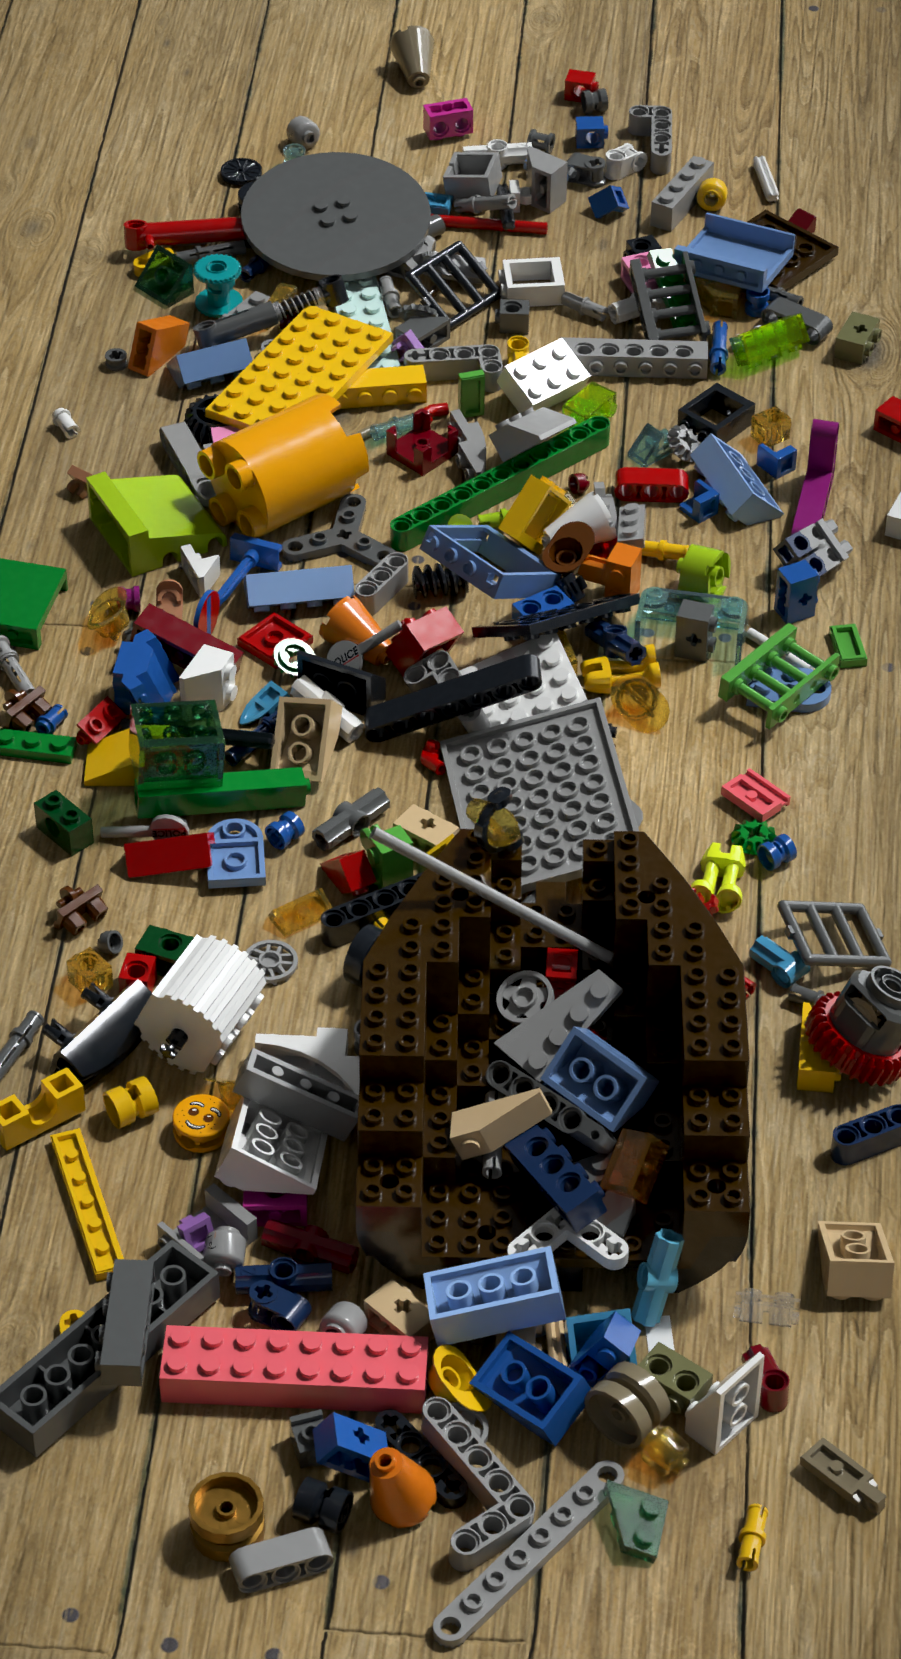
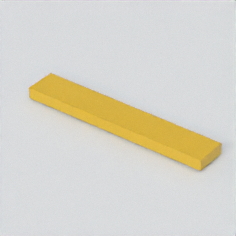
M78 1128L50 1135V1142L96 1282L107 1279V1273L113 1272L115 1259H124L81 1130Z

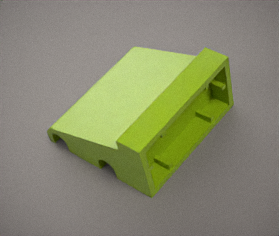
M106 472L86 477L89 518L132 577L163 567V557L169 552L172 553L177 562L181 561L180 546L191 544L195 553L199 554L208 552V543L213 538H216L222 547L227 546L225 534L179 475L110 479Z

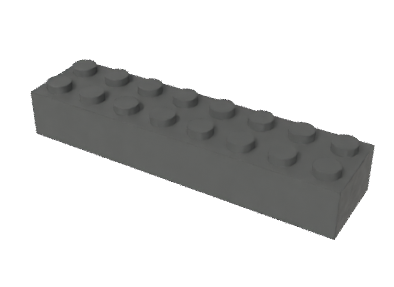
M174 1240L169 1241L148 1259L154 1260L156 1283L145 1362L164 1346L166 1325L188 1326L220 1298L219 1272ZM108 1293L104 1298H109L110 1293ZM104 1298L0 1385V1431L36 1458L118 1387L115 1385H102L101 1371H95L96 1351H102L103 1346L99 1344L100 1324L106 1325V1318H103L102 1314Z

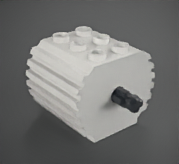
M197 934L153 991L134 1023L142 1033L140 1036L142 1040H147L150 1044L148 1047L152 1051L155 1049L158 1052L157 1056L161 1059L164 1057L168 1060V1064H175L182 1071L184 1069L190 1070L189 1073L194 1075L197 1072L204 1073L210 1063L215 1066L217 1065L226 1049L233 1043L242 1027L247 1024L265 997L260 992L267 983L264 978V970L262 968L259 970L256 966L258 962L254 959L250 960L247 957L249 955L247 952L239 951V947L235 944L232 946L227 944L228 941L225 939L221 941L216 940L217 936L210 935L209 938H202Z

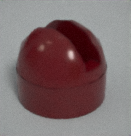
M583 473L571 474L568 478L570 491L573 494L587 491L590 486V481H587L588 476Z

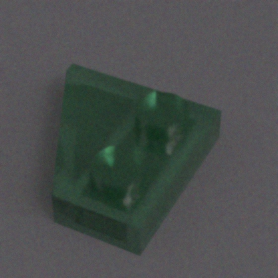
M607 1480L603 1493L604 1496H608L612 1511L610 1517L613 1527L618 1532L617 1541L621 1553L654 1563L658 1556L669 1500Z

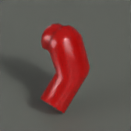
M447 402L431 404L423 408L430 413L431 423L432 417L449 415Z
M429 739L422 750L421 763L437 775H442L446 771V766L443 761L439 760L440 743L437 740Z

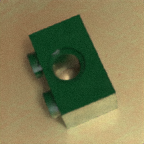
M54 790L34 802L36 827L70 856H74L94 843L92 818L59 791Z
M149 925L135 947V954L156 956L157 975L165 977L194 937Z

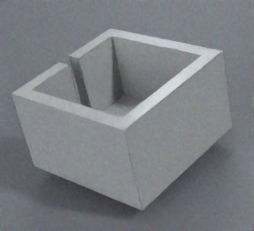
M454 152L443 176L446 195H452L453 201L456 198H469L477 194L481 197L494 196L502 178L499 152Z

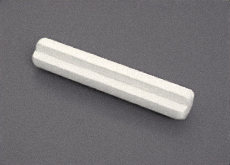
M756 156L753 159V165L768 202H777L779 192L766 158L764 156Z

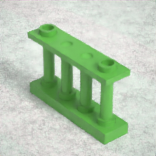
M787 623L725 673L720 680L718 697L727 702L734 695L741 694L768 712L765 727L769 730L778 722L782 723L791 711L826 682L834 680L839 673L840 654L835 652L826 661L818 658L796 644L797 627L790 623ZM786 653H792L814 667L815 670L807 675L781 657ZM769 667H775L799 683L790 689L764 671ZM757 680L782 697L773 703L747 685Z

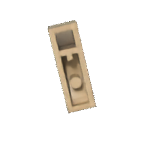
M537 1088L452 1112L450 1140L462 1160L491 1153L550 1116L552 1109L541 1089Z

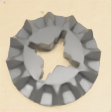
M684 424L673 426L667 434L671 450L680 459L686 462H694L690 454L701 444L697 440L698 436L693 434L692 429L687 430Z

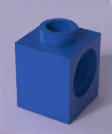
M603 116L576 117V149L604 148V139H608V125H604Z

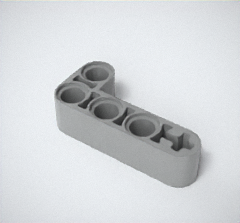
M632 106L629 109V133L636 136H651L650 170L657 175L668 174L671 170L672 110L666 106Z
M495 345L410 349L404 353V366L423 365L426 381L457 380L458 373L483 369L485 374V391L493 393L501 389L496 381L503 370L500 350Z
M439 650L410 666L405 671L403 678L410 691L415 692L462 675L449 653ZM483 709L458 716L467 733L490 728L491 726Z

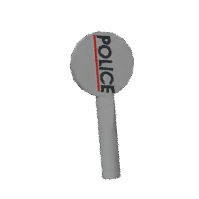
M399 620L393 622L359 645L351 641L337 642L330 648L327 659L361 670L364 660L363 654L402 630V623Z
M164 814L155 817L150 826L101 827L100 835L102 838L153 837L156 840L189 835V827L181 818Z

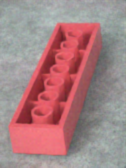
M166 1325L159 1376L161 1402L382 1412L392 1409L400 1413L422 1414L427 1390L428 1337Z

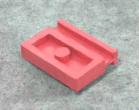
M750 768L747 769L744 775L739 774L721 787L722 796L761 823L781 811V807L784 805H790L791 796Z

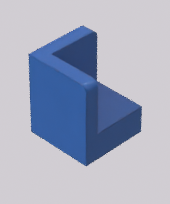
M610 185L588 197L595 218H601L612 211L622 213L629 209L621 187Z
M763 443L758 445L756 464L775 479L796 470L797 449L789 445L774 452Z
M699 479L695 481L694 497L682 502L679 509L700 524L718 514L720 493Z

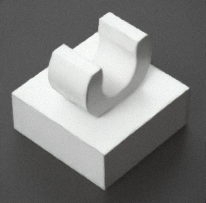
M509 180V192L516 196L515 199L511 200H517V206L513 209V213H520V204H531L530 187L520 188L519 180Z

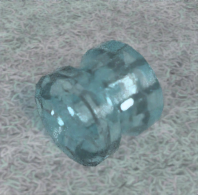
M300 144L286 145L283 148V156L285 157L283 162L305 156V147Z

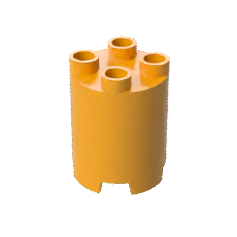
M318 393L199 451L197 454L198 465L205 477L211 480L216 496L209 499V509L215 521L221 526L234 522L244 535L259 538L359 489L360 487L358 483L356 484V479L369 472L368 454L361 433L346 436L339 422L332 415V413L341 408V404L328 394Z

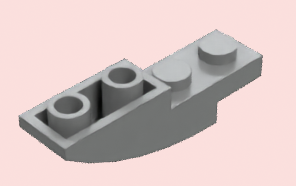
M460 409L450 411V422H447V426L451 425L458 429V453L455 454L456 464L459 469L462 468L465 479L468 481L486 472L485 437L478 421L468 424Z

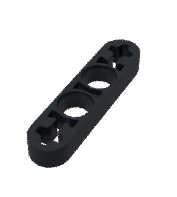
M392 1409L380 1412L375 1419V1428L386 1432L388 1447L398 1450L423 1468L430 1464L438 1466L441 1470L437 1474L431 1475L436 1485V1500L448 1509L462 1507L467 1501L468 1494L465 1479L400 1412ZM396 1425V1432L391 1428V1426ZM407 1443H415L420 1449L414 1453H407L402 1450V1446ZM446 1486H447L451 1491H456V1490H458V1494H455V1493H453V1492H449V1493L447 1494V1493H446Z

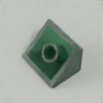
M157 244L135 287L167 307H171L194 294L193 265Z

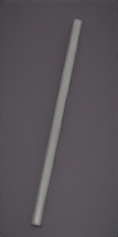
M374 827L371 831V839L606 963L611 961L613 952L378 827Z

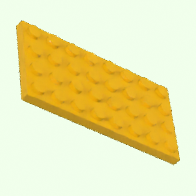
M307 305L207 406L205 417L242 430L318 393L328 394L338 400L393 342V333L317 306Z

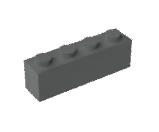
M115 1259L113 1272L107 1273L106 1291L110 1292L109 1298H104L102 1309L103 1318H106V1325L100 1324L99 1344L103 1346L102 1351H96L95 1371H101L102 1385L142 1387L156 1283L154 1260Z

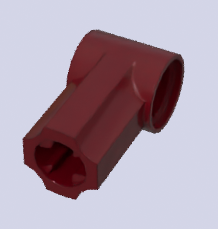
M761 1344L751 1346L748 1351L742 1354V1364L758 1352L765 1355L759 1405L767 1412H780L787 1407L789 1376L786 1372L779 1369L768 1347H763Z

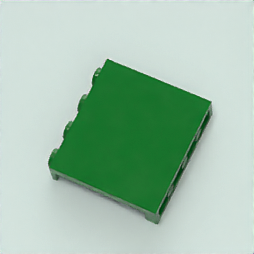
M0 558V635L6 636L9 639L10 646L39 650L42 644L41 629L60 590H68L67 571L65 568Z

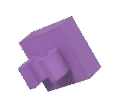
M410 329L392 342L391 351L397 350L401 355L399 361L404 362V353L406 351L424 347Z
M203 1212L195 1217L188 1215L179 1220L180 1225L177 1226L179 1236L198 1252L203 1251L206 1236L214 1231L210 1216Z

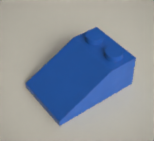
M508 1331L469 1383L528 1430L555 1447L585 1408L584 1398L591 1390L583 1376Z

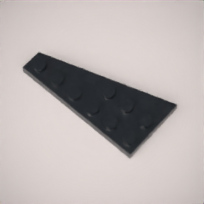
M617 594L595 599L588 603L568 605V608L560 610L551 609L517 617L518 619L493 622V626L472 627L473 638L504 637V641H512L523 636V640L540 638L539 633H542V635L558 633L559 627L561 629H571L577 627L576 622L587 624L595 622V617L597 619L612 617L614 611L615 613L631 611V606L641 604L640 594Z

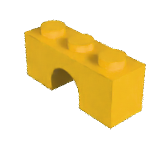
M68 1067L42 1079L41 1092L31 1103L23 1105L15 1094L0 1101V1144L6 1151L86 1110L83 1085Z

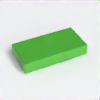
M483 369L458 373V409H460L465 418L484 415L485 374Z
M856 624L829 626V636L834 651L840 654V668L867 666L868 659Z

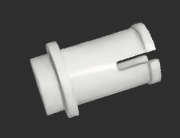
M58 408L53 412L52 422L61 428L67 438H74L78 435L76 431L79 432L80 428L72 420L69 410Z

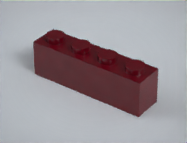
M150 603L133 624L131 642H133L136 634L148 629L162 644V648L167 653L169 660L183 669L187 668L204 644L234 653V665L237 667L236 674L240 669L243 651Z

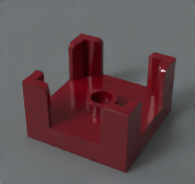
M420 408L413 413V430L397 439L396 426L386 430V453L393 459L424 476L458 453V429L451 425L447 426L446 439L431 430V415L428 411Z

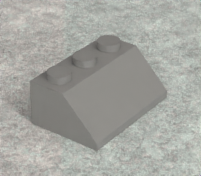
M531 407L495 425L497 430L491 433L489 437L502 461L505 462L541 444L577 422L575 418L545 407L536 411Z

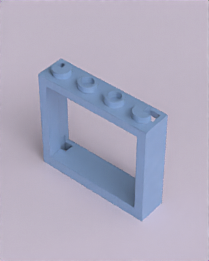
M429 525L420 546L423 552L493 599L527 598L557 586L556 581L562 576L561 573L549 570L545 567L542 560L489 525ZM473 552H479L509 573L501 572ZM495 574L499 576L497 582L493 580Z

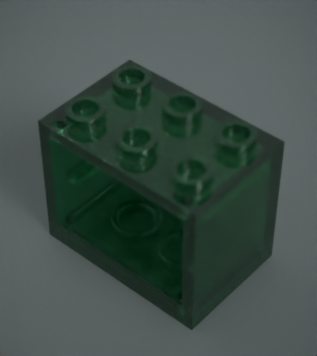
M215 700L131 704L129 752L138 791L223 786L225 739Z

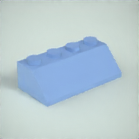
M710 433L690 454L696 463L694 468L706 478L704 482L720 493L719 503L727 508L725 513L734 522L739 520L748 526L780 518L784 514L743 455Z
M352 565L247 574L243 579L247 608H254V613L270 611V606H280L281 610L296 609V604L307 603V608L321 607L324 601H333V605H336L337 602L346 596H349L351 599H353V595L355 596Z
M551 1246L423 1273L429 1319L437 1347L566 1319Z

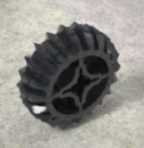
M215 393L213 396L205 395L203 399L196 398L195 402L189 404V408L186 409L184 422L197 443H201L202 447L203 444L213 443L211 436L212 427L229 426L205 417V409L218 396Z

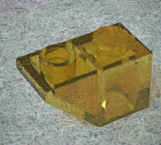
M696 276L695 284L701 306L712 316L737 319L742 303L743 288Z

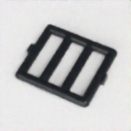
M456 241L405 274L407 282L422 299L420 303L424 306L429 305L430 308L437 310L438 317H448V315L417 277L426 273L458 312L457 315L450 318V330L501 298V289L486 272L488 268L482 261L478 262L461 241ZM458 252L491 293L482 297L450 257ZM442 262L474 301V304L466 308L434 267Z

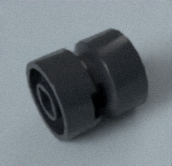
M308 1476L303 1480L296 1494L292 1517L309 1525L318 1522L321 1529L340 1534L350 1516L354 1494L337 1486L328 1489L326 1482Z

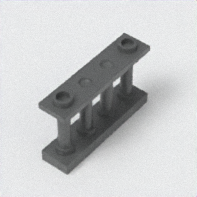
M688 252L682 253V263L679 265L647 270L646 267L642 268L640 258L630 260L629 275L645 340H666L699 335L700 341H707V336L711 334L709 321L704 320L693 276L695 275V264L693 260H689ZM679 274L684 275L686 283L685 285L653 290L646 286L648 279ZM688 294L691 305L656 310V308L651 307L650 302H653V299ZM694 314L696 325L661 330V328H656L655 324L659 319Z

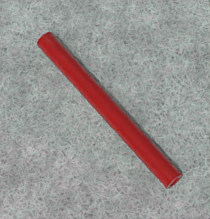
M440 215L445 223V227L547 234L548 231L547 222L515 220V228L513 230H504L501 219Z

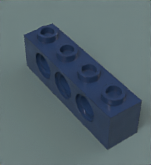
M536 1124L505 1143L504 1146L512 1162L575 1233H578L608 1211L602 1200L606 1195L595 1180L591 1183L587 1180L589 1176L580 1163L574 1165L571 1162L573 1159L563 1145L559 1147L555 1145L557 1141L547 1127L541 1129Z

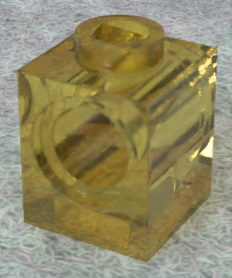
M777 406L752 416L750 436L759 444L763 443L767 447L790 439L791 418Z
M91 947L75 954L66 961L68 981L81 993L86 987L89 989L91 982L95 983L104 992L114 986L112 966Z

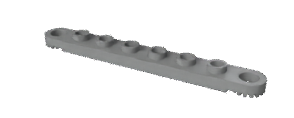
M601 1461L595 1464L435 1618L433 1622L435 1641L440 1646L444 1645L445 1648L451 1647L452 1649L455 1646L459 1647L473 1632H476L600 1512L618 1491H621L624 1484V1471L622 1467L613 1461ZM606 1472L608 1474L612 1473V1476L615 1475L616 1480L611 1483H605L599 1479V1475H602V1473L606 1474ZM446 1623L448 1625L450 1623L454 1625L455 1623L457 1627L459 1626L460 1630L456 1634L448 1635L443 1633L441 1629L443 1626H446Z

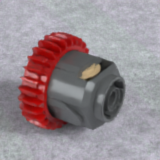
M881 965L874 967L871 971L856 970L841 993L836 991L834 994L827 993L825 996H821L808 1013L804 1024L806 1028L805 1034L809 1037V1044L814 1045L813 1051L820 1052L821 1060H827L830 1063V1067L834 1066L840 1070L839 1074L843 1072L849 1075L850 1080L857 1078L860 1084L867 1081L870 1086L876 1083L879 1086H883L885 1083L891 1085L893 1081H897L901 1077V972L895 968Z

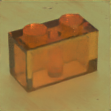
M622 1128L600 1187L604 1191L609 1190L632 1198L638 1204L646 1205L669 1146L650 1133Z

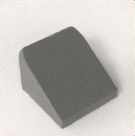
M607 1190L606 1196L602 1200L608 1211L596 1220L623 1238L636 1215V1201Z

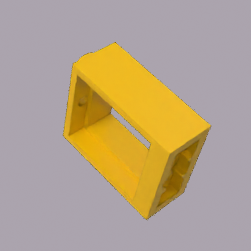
M531 475L498 529L522 546L540 555L544 548L541 542V537L544 536L543 530L564 514L572 502L564 496L566 491L555 485L548 478L542 476L541 479H538Z

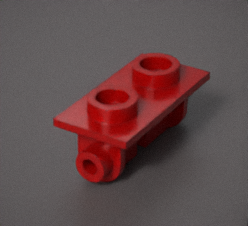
M107 696L76 725L80 729L77 732L76 741L80 745H88L91 741L96 745L127 715Z

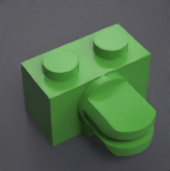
M378 824L372 825L370 829L366 827L360 830V840L362 846L367 851V856L377 881L372 883L373 886L376 885L378 889L413 876V860L370 838V833L374 827L381 829ZM401 825L384 830L413 846L412 840Z

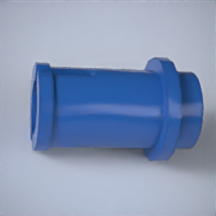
M55 704L45 715L37 718L35 724L36 731L38 733L53 734L56 727L67 718V710L64 709L60 714H57L63 706Z

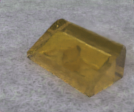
M319 888L272 910L268 917L282 935L286 937L320 921L323 912L331 909L332 906L323 889Z

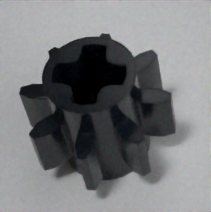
M572 572L556 581L558 587L574 603L586 596L583 589L587 588L588 585L582 575L576 578Z

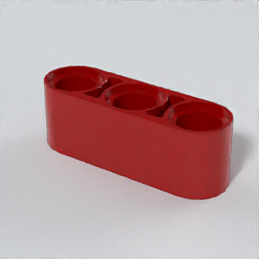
M622 467L615 472L614 493L622 501L680 503L688 498L689 477L682 469Z

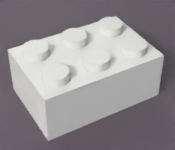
M560 338L506 365L496 382L518 412L522 413L533 407L534 411L542 407L550 408L582 392L591 376L563 338Z

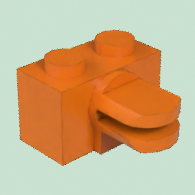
M617 542L607 559L590 554L587 555L579 567V575H582L586 581L604 585V597L638 593L641 579L642 548Z

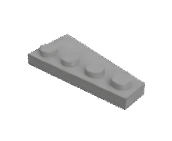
M598 969L499 1038L494 1044L537 1082L543 1084L544 1081L540 1079L573 1026L590 1030L622 994L623 989Z

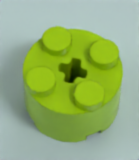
M691 544L685 557L679 558L676 565V572L680 574L677 588L678 594L707 602H718L726 590V586H722L724 577L729 578L731 560L729 554L719 549Z

